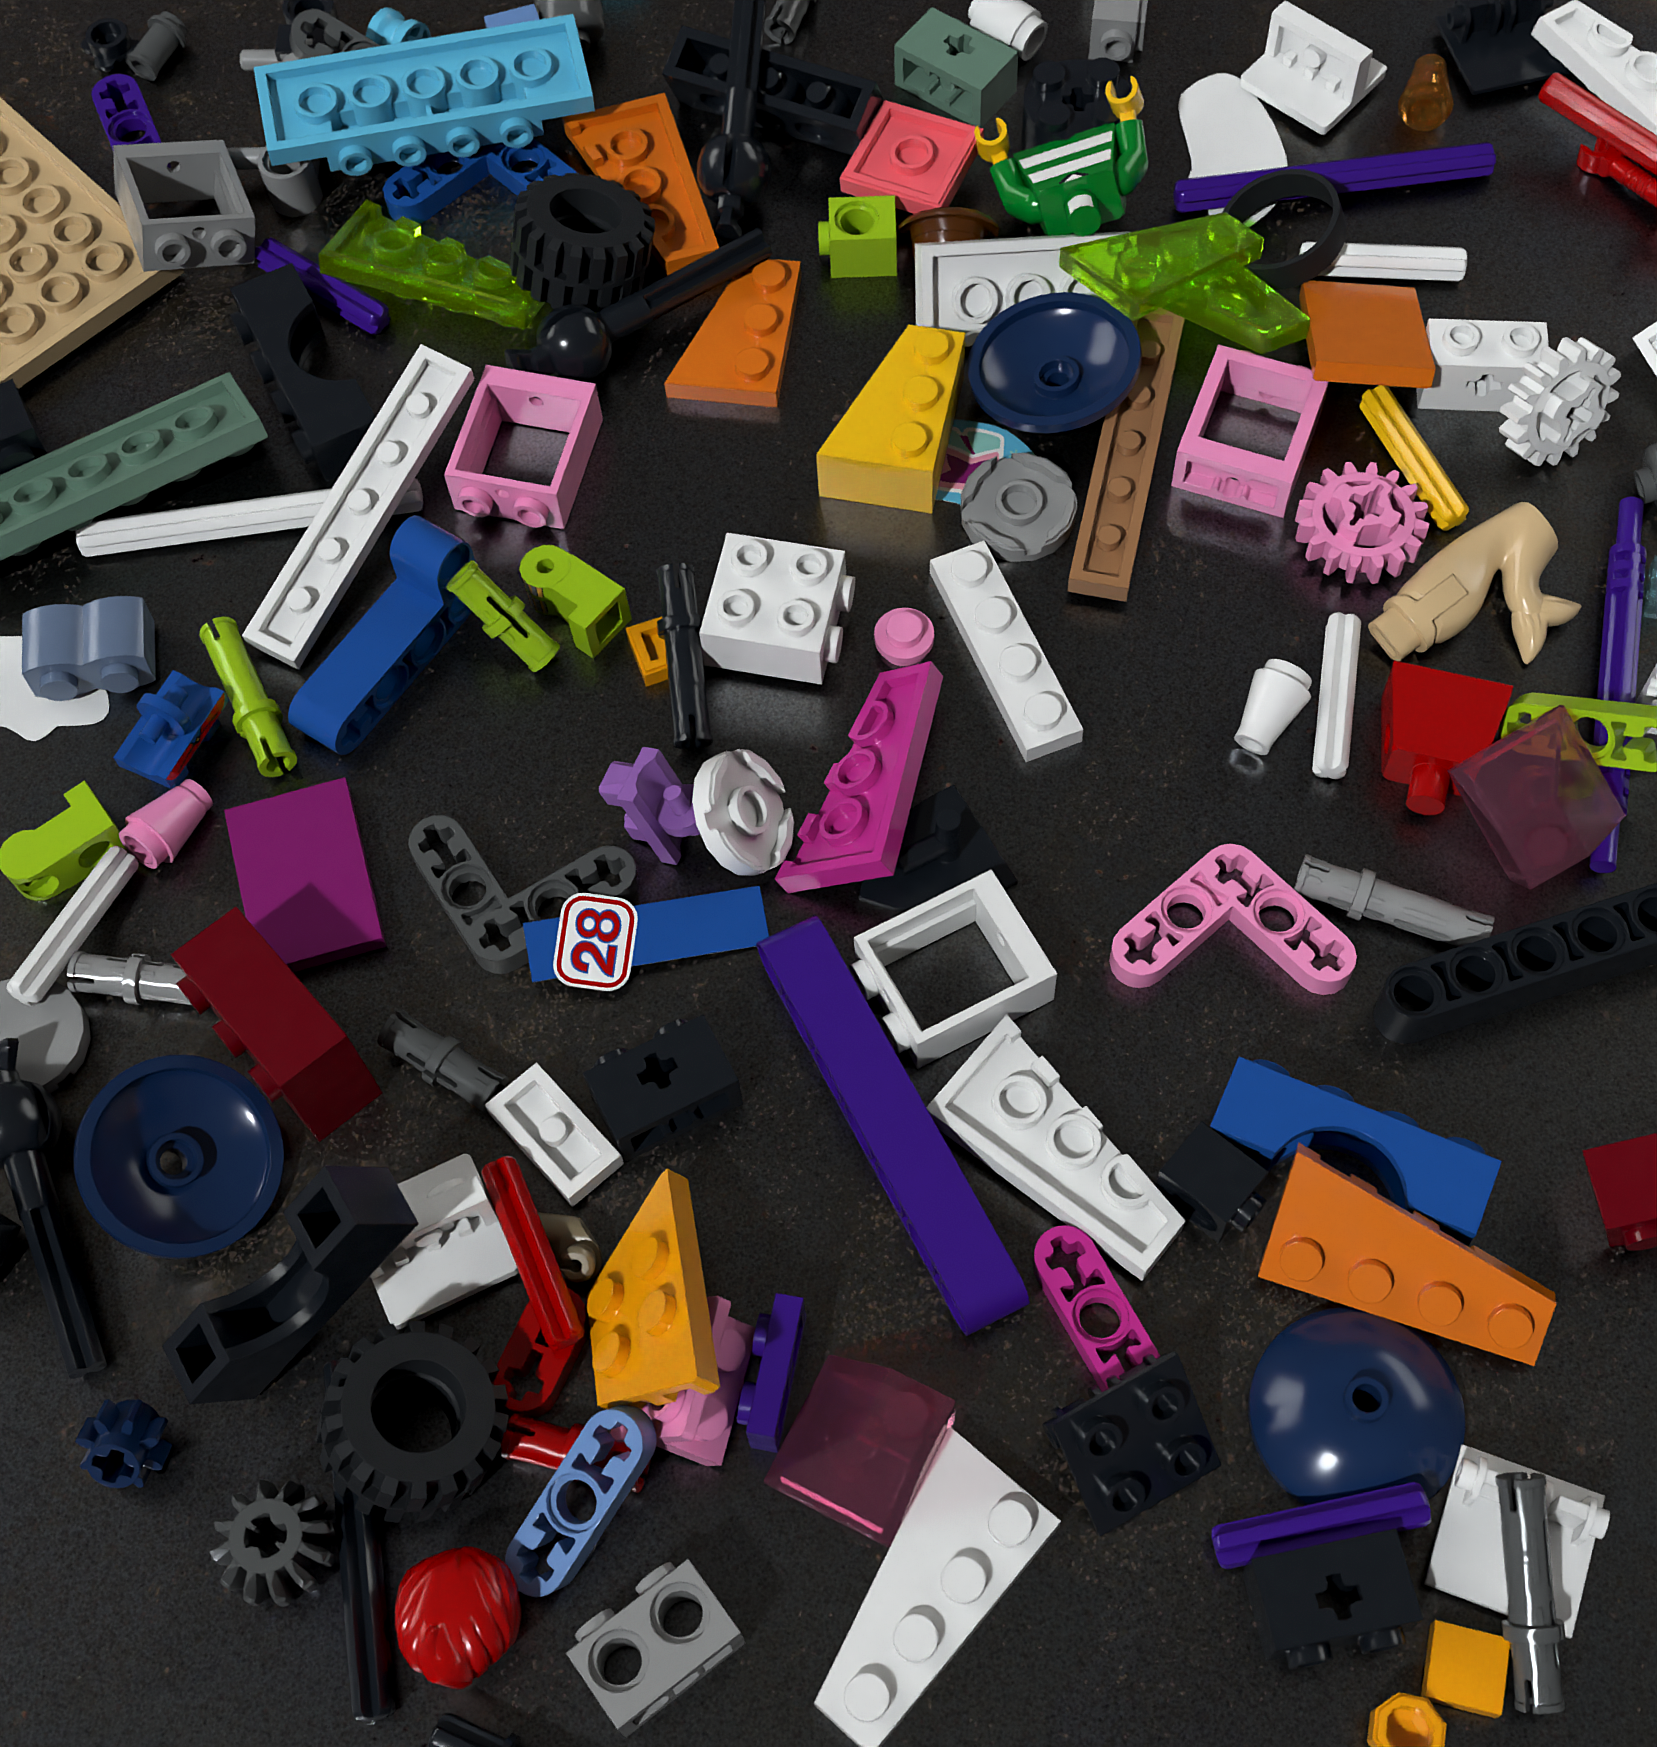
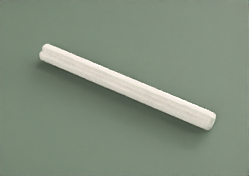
M414 478L393 515L419 512L423 509V494L418 479ZM331 489L96 520L86 527L76 530V543L83 556L91 557L309 527Z

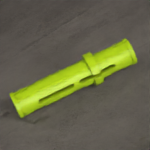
M216 617L212 620L220 637L215 638L211 626L207 622L200 629L199 636L209 652L235 711L232 718L234 727L241 737L247 738L261 775L265 777L281 776L284 773L276 757L282 758L285 767L289 771L294 768L298 759L281 727L283 714L278 703L276 704L275 700L268 698L239 634L236 621L231 617Z

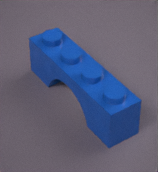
M1240 1056L1236 1061L1210 1125V1128L1262 1166L1268 1173L1281 1161L1294 1155L1298 1143L1311 1150L1325 1149L1348 1154L1363 1162L1380 1178L1393 1203L1410 1213H1413L1415 1210L1439 1224L1442 1232L1466 1246L1471 1243L1477 1234L1502 1162L1486 1155L1485 1150L1481 1146L1470 1140L1460 1137H1448L1445 1139L1420 1129L1419 1124L1405 1114L1395 1111H1382L1380 1113L1355 1103L1350 1094L1330 1085H1318L1315 1087L1290 1077L1289 1072L1285 1068L1274 1062L1263 1059L1250 1061Z

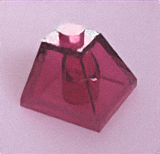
M1564 705L1553 708L1447 770L1509 880L1530 890L1590 856L1626 816Z
M828 1355L764 1479V1484L890 1548L949 1426L952 1427L954 1423L956 1401L891 1368Z

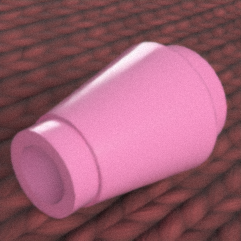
M186 779L179 786L172 788L125 818L126 827L119 832L120 841L131 855L135 856L140 863L149 868L155 869L162 862L171 863L206 812L213 806V801L201 785L191 779Z

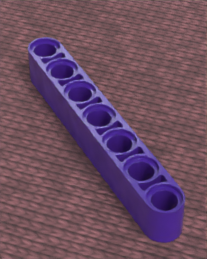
M813 915L756 943L757 950L772 984L962 1332L968 1336L1030 1304L1027 1290L1013 1261L821 920L816 915Z

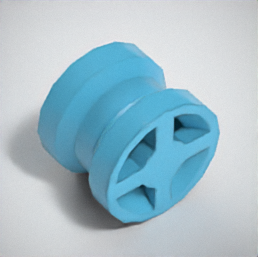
M388 7L380 9L373 16L365 35L380 46L431 38L429 28L424 23L415 19L405 21L404 16L399 11Z

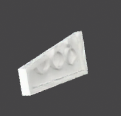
M1572 0L1541 16L1531 35L1602 101L1657 135V53L1640 51L1631 45L1633 40L1632 34L1578 0Z
M1127 231L1093 233L1089 236L1074 234L915 243L916 326L964 332L965 346L969 347L973 345L978 334L995 316L1008 307L1028 298L1049 293L1074 292L1095 296L1107 301L1134 292L1136 283L1137 234Z

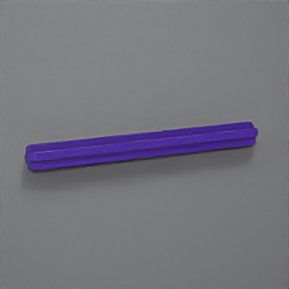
M1485 142L1186 178L1175 182L1173 198L1176 210L1180 213L1225 208L1231 198L1251 181L1268 173L1286 169H1303L1320 174L1334 186L1337 194L1484 177L1493 173L1494 165L1496 164V154L1494 153L1493 145ZM1289 196V197L1281 198V199H1278V200H1275V201H1272V202L1286 201V200H1294V199H1302V198H1311V197H1310V196Z

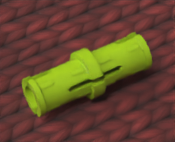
M474 560L465 564L448 582L446 588L453 592L484 622L483 631L491 638L498 636L528 665L532 672L542 669L558 652L560 645L553 641L523 611L525 604L516 595L509 598L478 567Z

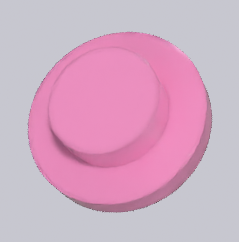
M893 609L885 613L878 620L874 630L875 645L879 653L890 663L897 666H911L920 662L932 649L934 644V627L931 620L924 613L916 609Z

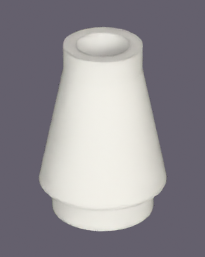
M1270 659L1264 668L1257 669L1254 672L1240 727L1234 737L1235 741L1252 753L1267 755L1273 743L1311 699V694L1308 691L1312 684L1310 676L1298 666L1280 659Z

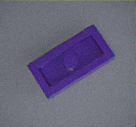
M776 1293L771 1314L760 1313L758 1316L753 1338L752 1354L762 1356L757 1382L745 1381L737 1414V1424L747 1425L746 1434L750 1448L775 1453L779 1451L806 1322V1311L802 1297Z

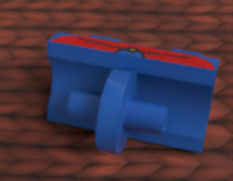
M172 670L156 695L145 693L137 703V710L142 716L114 755V760L119 767L143 776L164 787L172 789L179 786L189 773L187 763L199 745L204 741H210L221 725L218 717L229 702L225 691L216 687L200 685L182 673Z

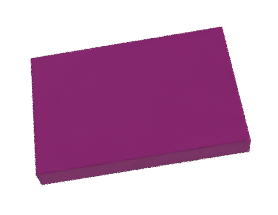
M346 777L224 810L245 917L293 973L387 947L352 793Z

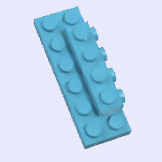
M574 14L254 67L267 152L272 166L327 157L330 171L342 170L345 174L359 176L367 173L373 164L396 161L402 166L411 167L422 163L426 155L449 151L456 157H469L475 154L480 146L501 142L510 148H521L528 145L533 137L544 135L542 120L595 111L592 89Z

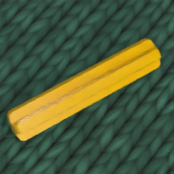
M1379 385L1374 389L1365 391L1359 408L1409 484H1415L1418 487L1416 495L1421 502L1427 503V511L1437 527L1447 531L1454 526L1461 525L1466 520V515L1469 512L1468 505L1390 388Z

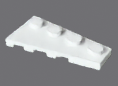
M1006 1014L926 1107L938 1130L1067 1226H1073L1085 1232L1099 1250L1143 1281L1182 1231L1185 1219L1128 1154H1121L1102 1132L1103 1125L1087 1106L1082 1108L1059 1082L1060 1075L1043 1055L1038 1058L1021 1038V1030Z
M950 1426L814 1702L815 1706L859 1747H881L1060 1527L1061 1521Z

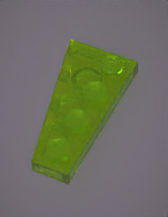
M367 199L319 253V268L322 274L343 279L350 284L365 285L387 291L400 298L416 299L441 306L451 312L466 313L492 320L505 327H517L525 330L545 303H540L533 299L531 291H524L517 285V277L512 276L509 264L491 256H485L478 260L466 255L465 244L450 237H445L440 242L421 234V224L404 216L394 222L382 216V206Z

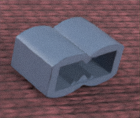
M113 596L97 599L83 606L53 604L37 607L23 613L22 675L35 697L47 698L53 701H67L77 695L90 692L95 688L115 693H126L155 681V621L144 599L135 596Z

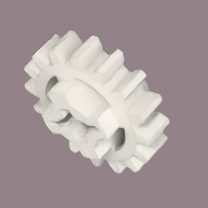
M1568 337L1562 338L1557 352L1547 345L1543 347L1540 355L1541 361L1537 365L1526 362L1522 366L1525 375H1523L1519 382L1510 383L1508 389L1515 394L1513 401L1502 405L1500 408V412L1509 418L1499 427V432L1508 438L1505 445L1535 466H1540L1544 460L1553 466L1558 465L1563 451L1572 457L1578 454L1579 442L1583 438L1593 441L1596 438L1594 429L1596 430L1601 422L1609 420L1611 415L1604 410L1606 404L1619 397V392L1610 387L1621 377V372L1612 367L1616 360L1615 357L1583 337H1580L1577 342L1572 341Z

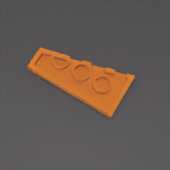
M665 93L595 109L593 112L562 117L565 134L595 176L622 184L625 190L634 191L641 197L640 202L646 203L652 211L651 217L655 219L651 253L667 276L719 249Z
M1298 1143L1259 1266L1258 1277L1535 1366L1557 1304L1555 1292L1475 1245L1471 1247L1466 1246L1442 1232L1439 1224L1415 1210L1413 1213L1408 1212L1379 1195L1376 1187L1352 1173L1350 1176L1345 1175L1321 1161V1155Z

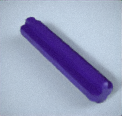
M266 238L261 246L256 247L254 257L257 259L259 268L266 272H271L292 263L311 299L373 335L380 334L383 328L389 325L391 316L388 314L389 308L386 304L276 239Z
M1411 1482L1219 1524L1212 1528V1542L1221 1568L1231 1569L1245 1566L1251 1559L1391 1529L1402 1532L1425 1527L1431 1522V1510L1421 1484Z

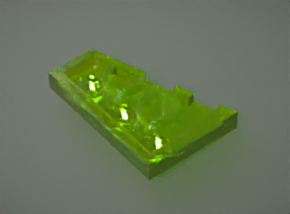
M1224 212L1061 247L1059 267L1129 319L1135 321L1261 258L1264 238L1242 224L1238 219Z
M1206 236L1115 265L1114 286L1260 354L1274 351L1280 347L1307 338L1311 318Z

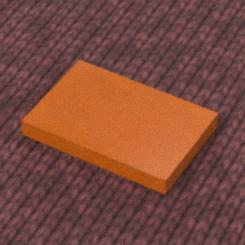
M1311 280L1301 285L1299 300L1312 377L1315 381L1426 389L1432 387L1436 368L1415 288Z

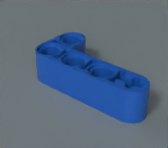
M414 515L409 517L401 524L392 539L389 553L397 576L395 581L303 684L290 704L288 712L289 723L339 755H346L361 744L472 613L453 592L446 588L451 578L471 560L475 561L471 546L466 541L421 516Z

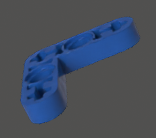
M533 138L528 145L521 148H510L504 145L503 142L480 146L475 154L469 157H456L449 151L426 155L422 163L411 167L404 166L394 173L385 182L383 194L391 218L401 225L411 226L421 224L430 219L489 174L518 196L521 191L527 190L528 184L533 181H543L545 176L553 174L564 176L565 173L577 172ZM529 160L538 163V166L530 172L519 173L512 170V167L521 161ZM457 162L463 165L454 174L446 175L437 172L440 166L446 163Z

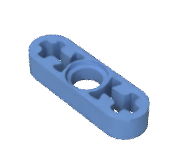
M619 1405L600 1411L589 1419L508 1546L505 1564L510 1568L516 1580L518 1590L521 1593L531 1597L548 1595L568 1585L582 1567L654 1454L657 1443L656 1430L650 1417L640 1408ZM624 1425L628 1430L624 1442L631 1449V1452L627 1451L614 1456L609 1460L604 1469L593 1465V1463L605 1459L613 1447L615 1440L607 1432L608 1429L611 1430ZM573 1480L586 1482L595 1493L597 1501L596 1510L589 1521H583L574 1517L566 1505V1491ZM557 1532L568 1536L558 1541L548 1555L547 1563L552 1570L540 1575L535 1569L539 1557L533 1550L551 1542Z

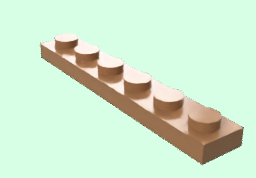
M1130 301L1127 316L1135 326L1140 339L1141 369L1138 379L1128 396L1104 417L1070 570L1067 592L1127 601L1181 342L1186 309Z

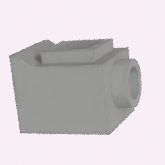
M1094 0L1089 59L1105 57L1114 61L1133 63L1134 51H1142L1148 0Z

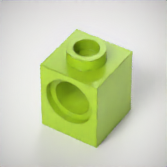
M895 195L829 198V221H818L819 256L830 255L831 278L897 276Z

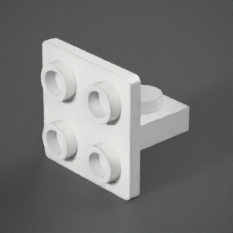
M1285 0L1272 12L1265 53L1241 75L1240 87L1315 132L1324 135L1385 78L1387 67L1372 58L1373 50Z
M462 1154L397 1184L419 1224L370 1276L389 1323H394L396 1329H402L408 1325L409 1321H419L519 1272L497 1214L469 1154Z

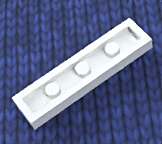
M985 541L931 559L930 575L1025 762L1082 742L1083 727Z

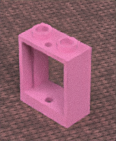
M1218 344L1177 449L1171 486L1284 518L1322 413L1329 382L1315 381L1312 377V371L1308 367L1284 363L1256 355L1250 351L1237 350ZM1220 391L1301 413L1284 461L1203 438Z
M486 365L444 473L454 509L462 510L475 517H486L489 515L516 520L529 527L549 526L565 529L603 421L596 384ZM502 421L569 433L551 486L482 474Z

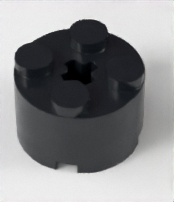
M1105 57L1094 60L1070 59L1059 62L1048 60L1036 65L1033 69V77L1028 82L1024 92L1021 151L1055 140H1068L1076 133L1115 122L1116 126L1120 123V118L1113 114L1105 94L1106 85L1109 81H1112L1118 99L1127 97L1131 93L1129 84L1120 74L1119 65L1114 60Z

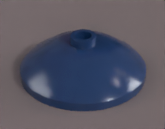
M1074 292L1049 293L1031 297L1000 312L978 334L968 358V377L971 390L977 403L989 416L1013 429L1032 433H1058L1077 429L1091 424L1110 413L1131 392L1141 369L1140 339L1135 326L1128 316L1115 305L1101 298Z
M167 1055L152 1058L133 1065L118 1074L96 1095L88 1106L79 1125L74 1147V1171L77 1186L88 1211L95 1221L111 1237L137 1252L164 1259H189L205 1256L233 1244L246 1235L262 1219L274 1200L281 1181L284 1161L283 1141L277 1118L257 1087L242 1074L223 1063L192 1055ZM171 1152L180 1158L182 1168L179 1174H168L162 1169L160 1158L163 1153Z
M1352 1307L1326 1309L1312 1313L1292 1323L1278 1334L1263 1353L1251 1380L1248 1396V1418L1256 1450L1275 1481L1291 1497L1304 1506L1411 1482L1421 1484L1429 1501L1446 1484L1454 1471L1460 1447L1464 1443L1465 1411L1461 1392L1454 1374L1440 1352L1430 1341L1411 1326ZM1356 1391L1370 1393L1376 1401V1411L1366 1413L1359 1410L1353 1402V1393Z

